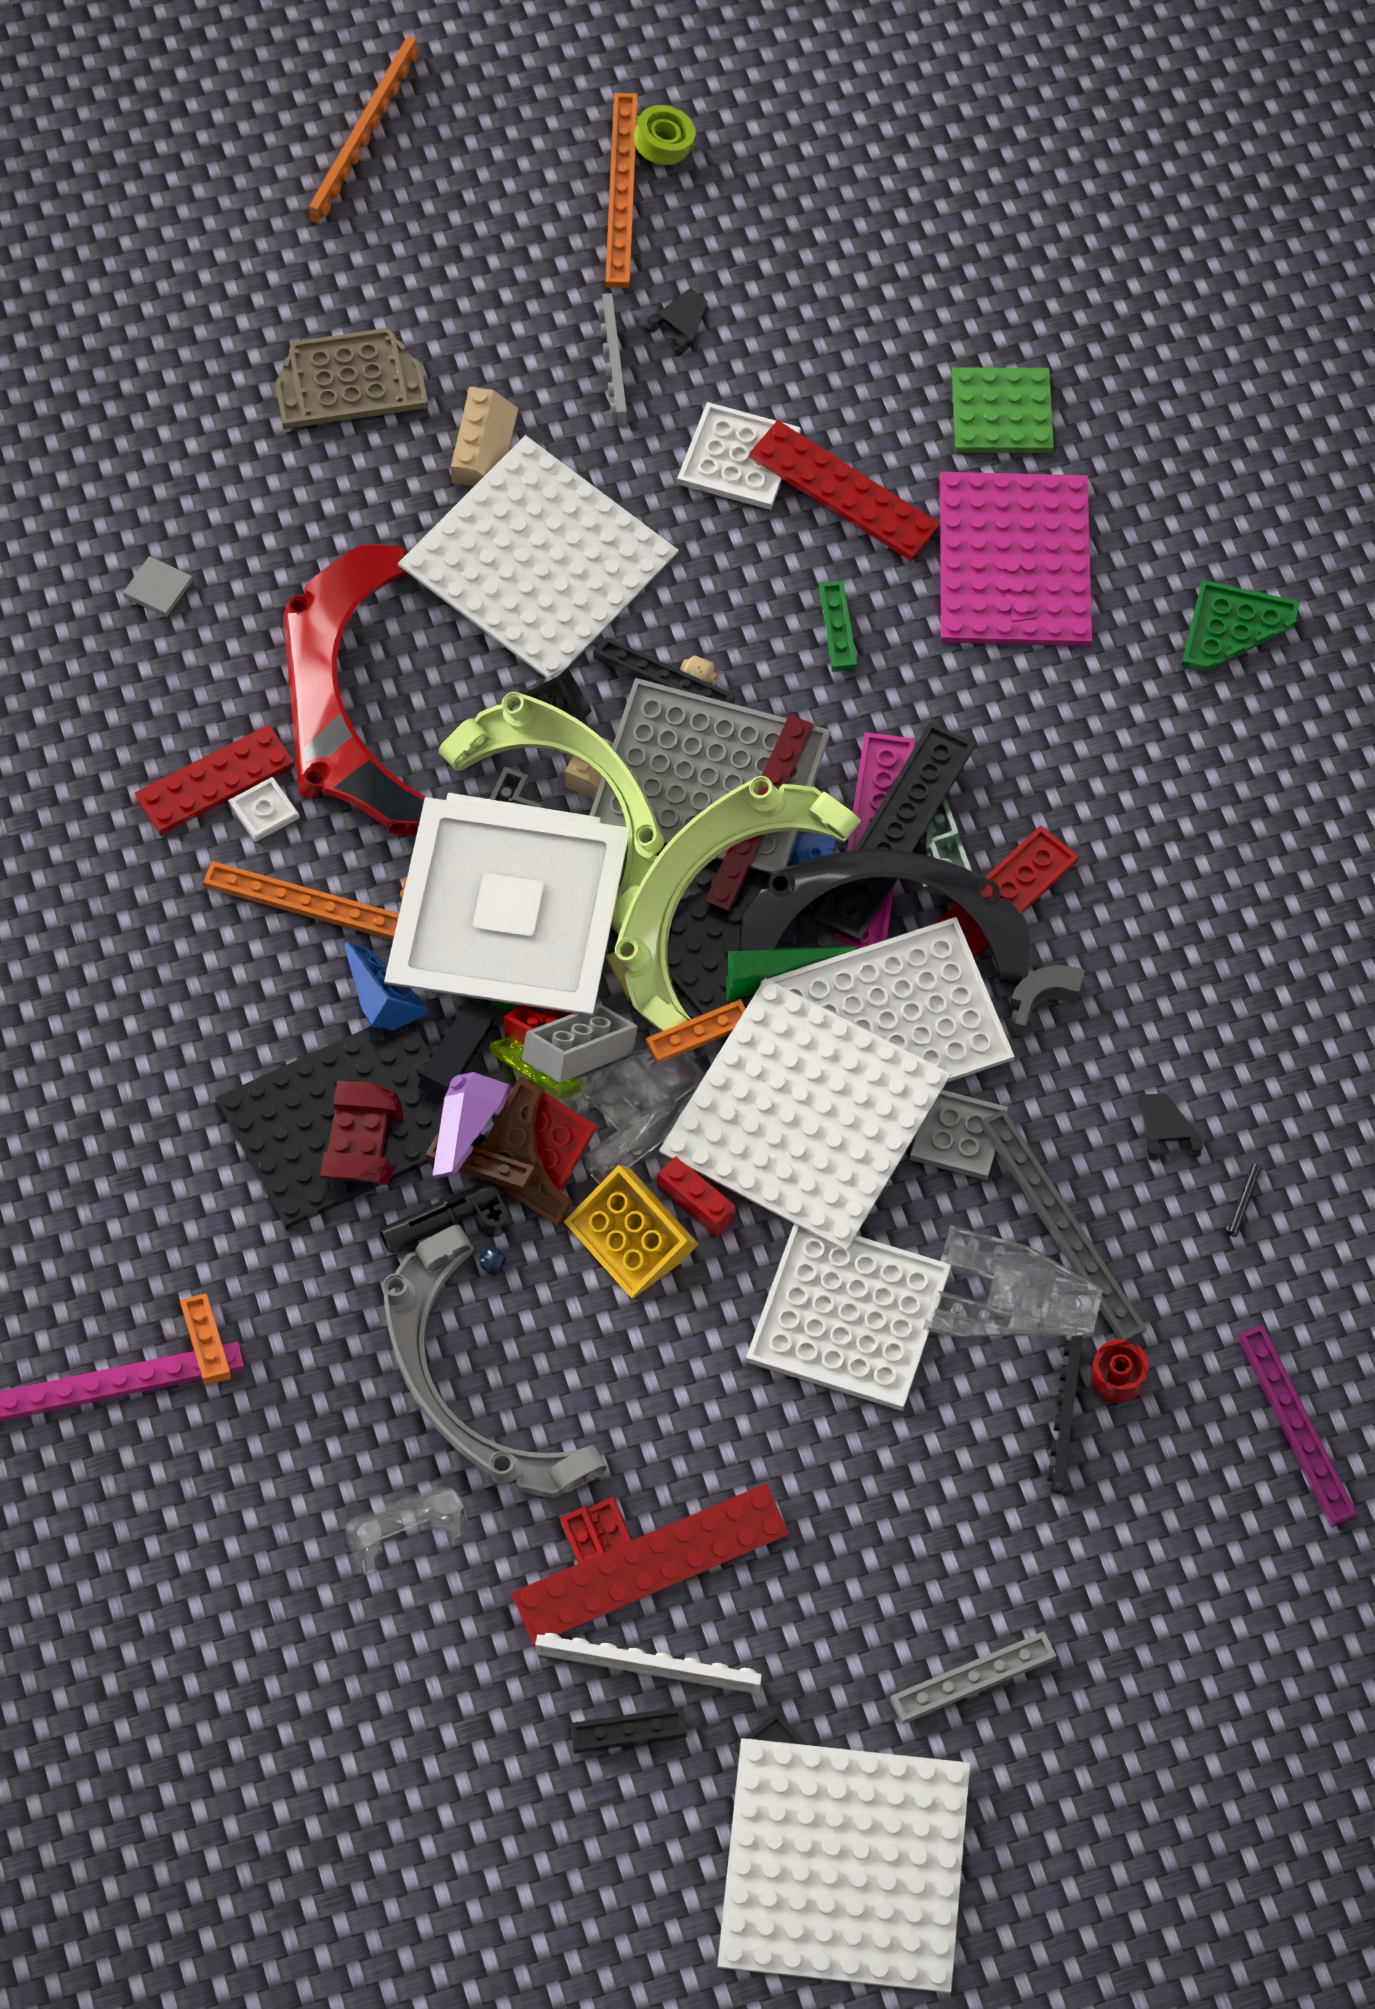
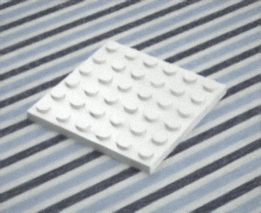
M794 1224L750 1345L746 1362L903 1411L951 1270V1264L860 1236H855L848 1250L845 1251Z

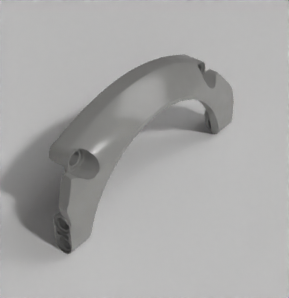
M460 1225L451 1226L422 1241L416 1247L415 1252L406 1255L395 1274L386 1277L383 1283L388 1330L398 1366L414 1400L429 1421L456 1450L489 1474L494 1482L508 1484L516 1480V1487L520 1492L554 1498L571 1492L602 1475L607 1470V1465L594 1445L559 1453H535L512 1449L479 1435L460 1421L447 1407L438 1394L427 1367L425 1357L426 1326L431 1308L442 1286L450 1275L472 1254L474 1248ZM393 1288H398L401 1290V1292L392 1293L390 1292V1290H392ZM497 1468H504L507 1470L499 1471L497 1470Z

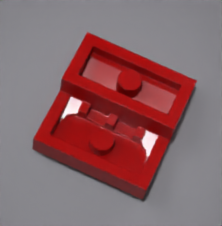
M610 1497L588 1509L583 1506L560 1518L578 1564L632 1541V1537L614 1497Z

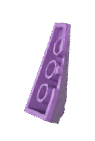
M475 1072L457 1075L451 1080L444 1099L433 1169V1177L435 1179L457 1173L472 1152L473 1147L471 1144L480 1134L484 1135L488 1130L486 1126L488 1120L493 1114L498 1116L503 1109L512 1090L509 1084Z

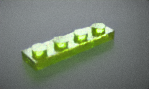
M511 1036L490 1043L489 1052L517 1070L518 1073L535 1082L536 1085L553 1094L554 1097L564 1099L580 1092L581 1083L576 1079L571 1078L559 1083L523 1061L524 1045Z

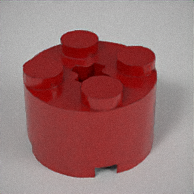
M1115 1339L1108 1341L1099 1348L1094 1357L1091 1369V1383L1094 1390L1105 1402L1124 1403L1131 1401L1140 1395L1144 1388L1149 1368L1148 1358L1142 1348L1128 1343V1340Z

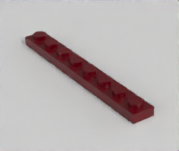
M790 714L762 773V776L767 777L778 790L782 784L789 783L814 728L813 723ZM761 788L757 795L766 794L769 788ZM765 834L744 840L728 849L706 897L705 902L707 904L731 912Z

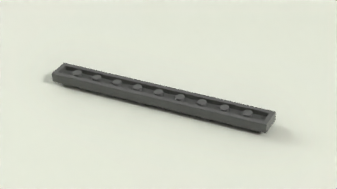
M1003 1109L983 1119L980 1126L1118 1339L1130 1341L1145 1333L1147 1328L1006 1111Z

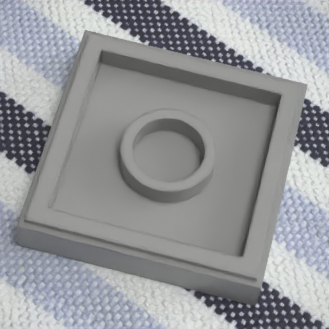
M149 556L124 590L123 596L167 618L192 583V576Z

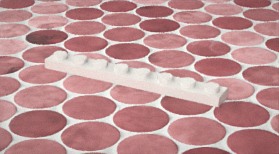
M553 1633L537 1635L535 1644L536 1655L759 1694L762 1674H758L750 1668L735 1670L722 1663L707 1665L693 1658L679 1660L665 1653L651 1655L637 1648L623 1650L609 1643L595 1645L581 1638H574L572 1640L562 1639L559 1635Z

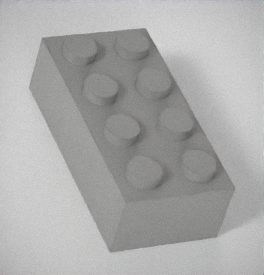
M599 1003L595 1005L593 1016L574 1013L527 1031L522 1060L530 1064L534 1069L545 1073L552 1080L561 1083L633 1054L638 1026Z

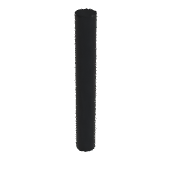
M1252 1164L1227 1231L1229 1236L1237 1237L1262 1169L1258 1164Z

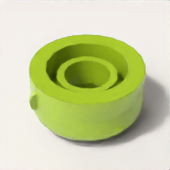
M654 105L648 107L640 116L636 117L635 122L637 125L634 131V144L638 152L648 161L663 166L674 165L683 161L689 154V151L694 150L695 144L693 141L696 136L694 124L679 109L667 105Z

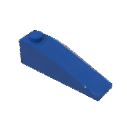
M346 942L344 946L360 1005L370 1025L377 1029H382L383 1027L395 1030L428 1014V1008L414 991H409L408 993L401 986L384 984L387 966L371 950L364 946Z

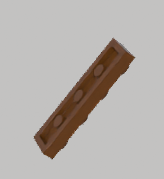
M439 1134L436 1135L426 1153V1161L435 1163ZM472 1146V1152L458 1170L459 1172L522 1193L525 1192L535 1174V1168L532 1165Z

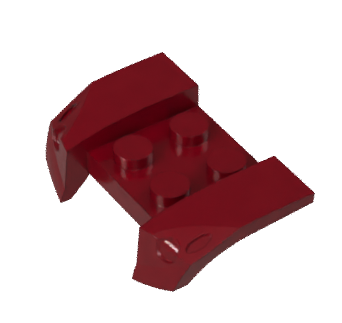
M337 1081L333 1102L335 1108L328 1151L324 1152L320 1177L386 1185L393 1176L395 1169L389 1160L382 1157L389 1118L398 1122H404L401 1100L394 1090L377 1084Z

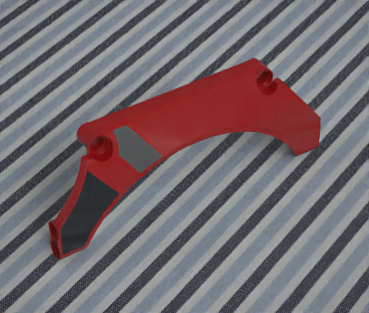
M361 544L312 578L304 588L305 595L292 596L283 614L298 790L303 797L315 799L323 789L324 794L339 798L358 807L386 826L389 833L417 836L425 796L410 788L390 773L368 750L348 718L339 691L337 679L338 648L342 633L349 619L370 595L383 586L408 574V572L398 566V563L406 556L404 548L390 545Z

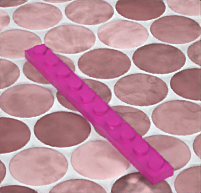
M239 1342L222 1345L230 1373L244 1371ZM191 1351L0 1391V1422L202 1380L195 1352Z

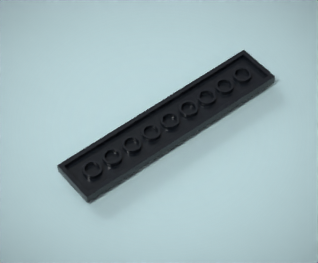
M929 722L854 850L886 849L913 853L973 752L975 742ZM870 877L857 879L830 889L816 912L813 921L817 922V925L860 944L898 878Z

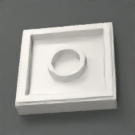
M273 777L228 800L229 806L254 842L299 819V813Z

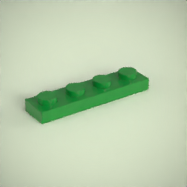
M844 581L821 582L818 585L831 671L857 670Z

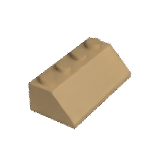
M469 387L451 464V477L454 484L475 486L509 452L518 408L494 390Z

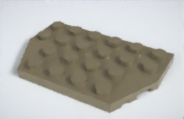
M389 328L294 341L290 346L289 355L284 361L281 375L275 384L283 429L428 408V399L420 362L406 351V347L395 338L394 333Z

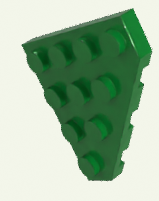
M1202 580L1181 666L1206 672L1294 628L1300 601Z

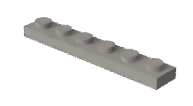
M612 293L602 294V304H598L599 319L604 318V323L600 324L601 337L606 338L607 342L603 343L604 358H609V363H605L606 377H611V382H608V395L614 399V402H610L611 417H616L617 426H627V410Z
M1043 1631L896 1693L890 1697V1701L903 1725L1056 1660V1654Z

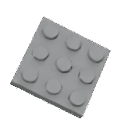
M942 1090L916 1134L910 1160L988 1180L996 1149L980 1126V1123L983 1119L1003 1109L1007 1113L1008 1107Z

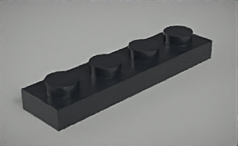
M683 1706L570 1723L574 1754L687 1737Z

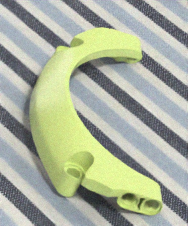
M510 692L505 695L501 705L479 712L475 720L468 719L464 721L441 744L438 752L455 770L461 771L484 758L512 749H552L581 759L606 779L622 807L626 827L630 828L627 863L623 880L617 893L611 928L619 935L637 889L658 857L656 854L664 846V837L660 833L650 804L627 765L598 734L578 719L557 707L518 692ZM521 703L520 707L513 711L515 705Z
M765 776L755 777L753 780L739 786L693 818L665 846L646 873L631 901L619 933L615 953L621 962L630 969L624 976L633 1007L661 1032L691 1020L681 1006L670 978L667 947L669 930L673 915L685 890L695 876L716 856L744 840L773 832H810L845 842L861 823V820L826 792L821 793L815 787L782 784L778 790ZM761 788H769L766 794L757 795ZM627 949H635L631 956L624 957Z

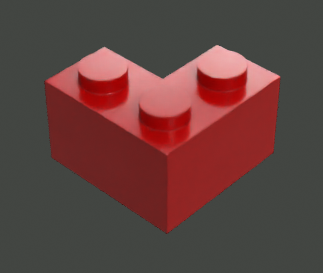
M519 1005L504 1016L505 1041L523 1051L527 1031L574 1013L548 1009L543 1014H540L526 1005Z

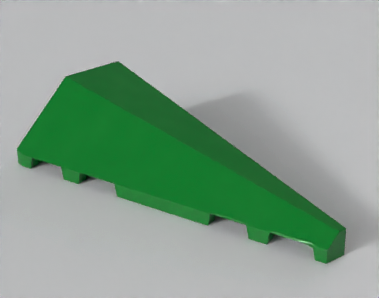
M832 946L728 951L726 1001L732 1002L756 993L760 987V981H763L765 978L769 979L857 950V947Z

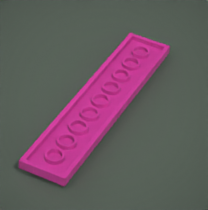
M864 733L853 813L861 820V823L849 836L847 851H853L913 751L915 739ZM894 887L860 944L835 933V936L844 946H856L857 949L887 940Z

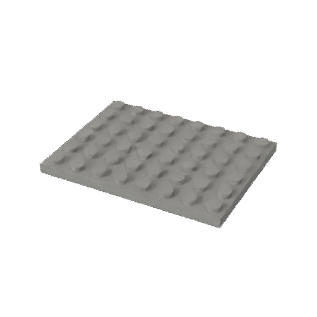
M635 678L612 749L627 765L639 783L656 818L660 833L664 837V845H667L681 829L712 803L739 786L753 780L755 777L762 776L787 718ZM814 726L788 784L814 786L831 734L830 730ZM602 776L589 816L600 817L602 824L626 827L625 817L619 800L609 783ZM799 831L765 834L751 869L771 874L787 867ZM728 849L716 856L715 859L723 861Z

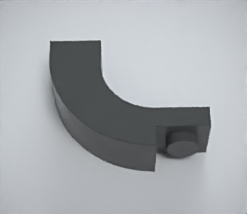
M1054 965L1038 969L1026 976L1018 984L1011 998L1009 1011H1013L1010 1022L1011 1025H1015L1013 1036L1024 1037L1030 1013L1039 1003L1055 999L1077 1004L1085 970L1072 966Z

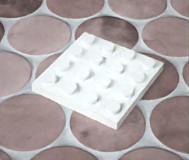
M707 402L678 475L677 484L771 510L783 479L749 458V454L776 421ZM784 423L800 434L801 427Z

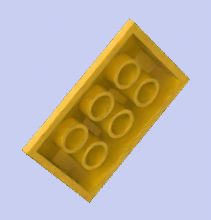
M618 1165L564 1221L568 1228L632 1299L678 1266L699 1245L632 1169Z

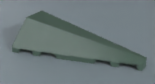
M945 798L927 829L926 856L948 861L971 870L949 804ZM923 884L926 892L947 896L933 887Z

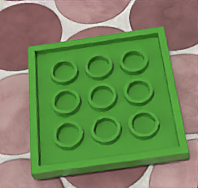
M952 368L955 453H1053L1049 368Z

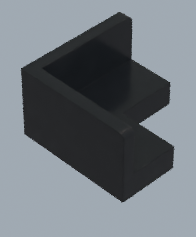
M568 667L528 686L520 693L557 707L579 721L584 720L592 712Z

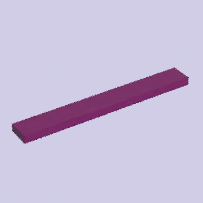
M1262 1325L1238 1334L1237 1338L1331 1528L1356 1519L1358 1514L1264 1326Z

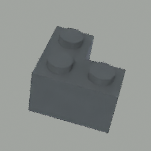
M504 767L489 799L542 808V804L525 799L529 791L528 775Z

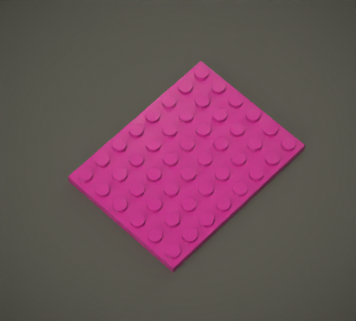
M940 472L941 643L1091 646L1088 475ZM1007 557H1022L1021 568L1025 571L1027 577L1023 580L1025 585L1024 591L1031 592L1032 599H1026L1030 605L1027 613L1035 611L1037 618L1012 622L1010 615L1012 604L1010 600L1006 599L1005 592L1010 590L1009 585L1011 581L1005 577L1001 578L1000 571L1006 570L1004 564L1009 559Z

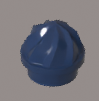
M488 1248L480 1254V1266L490 1275L492 1273L499 1275L504 1267L507 1255L501 1253V1249Z

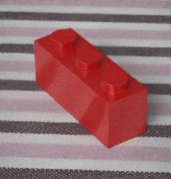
M675 1156L657 1174V1188L715 1237L719 1236L735 1220V1205L678 1157Z

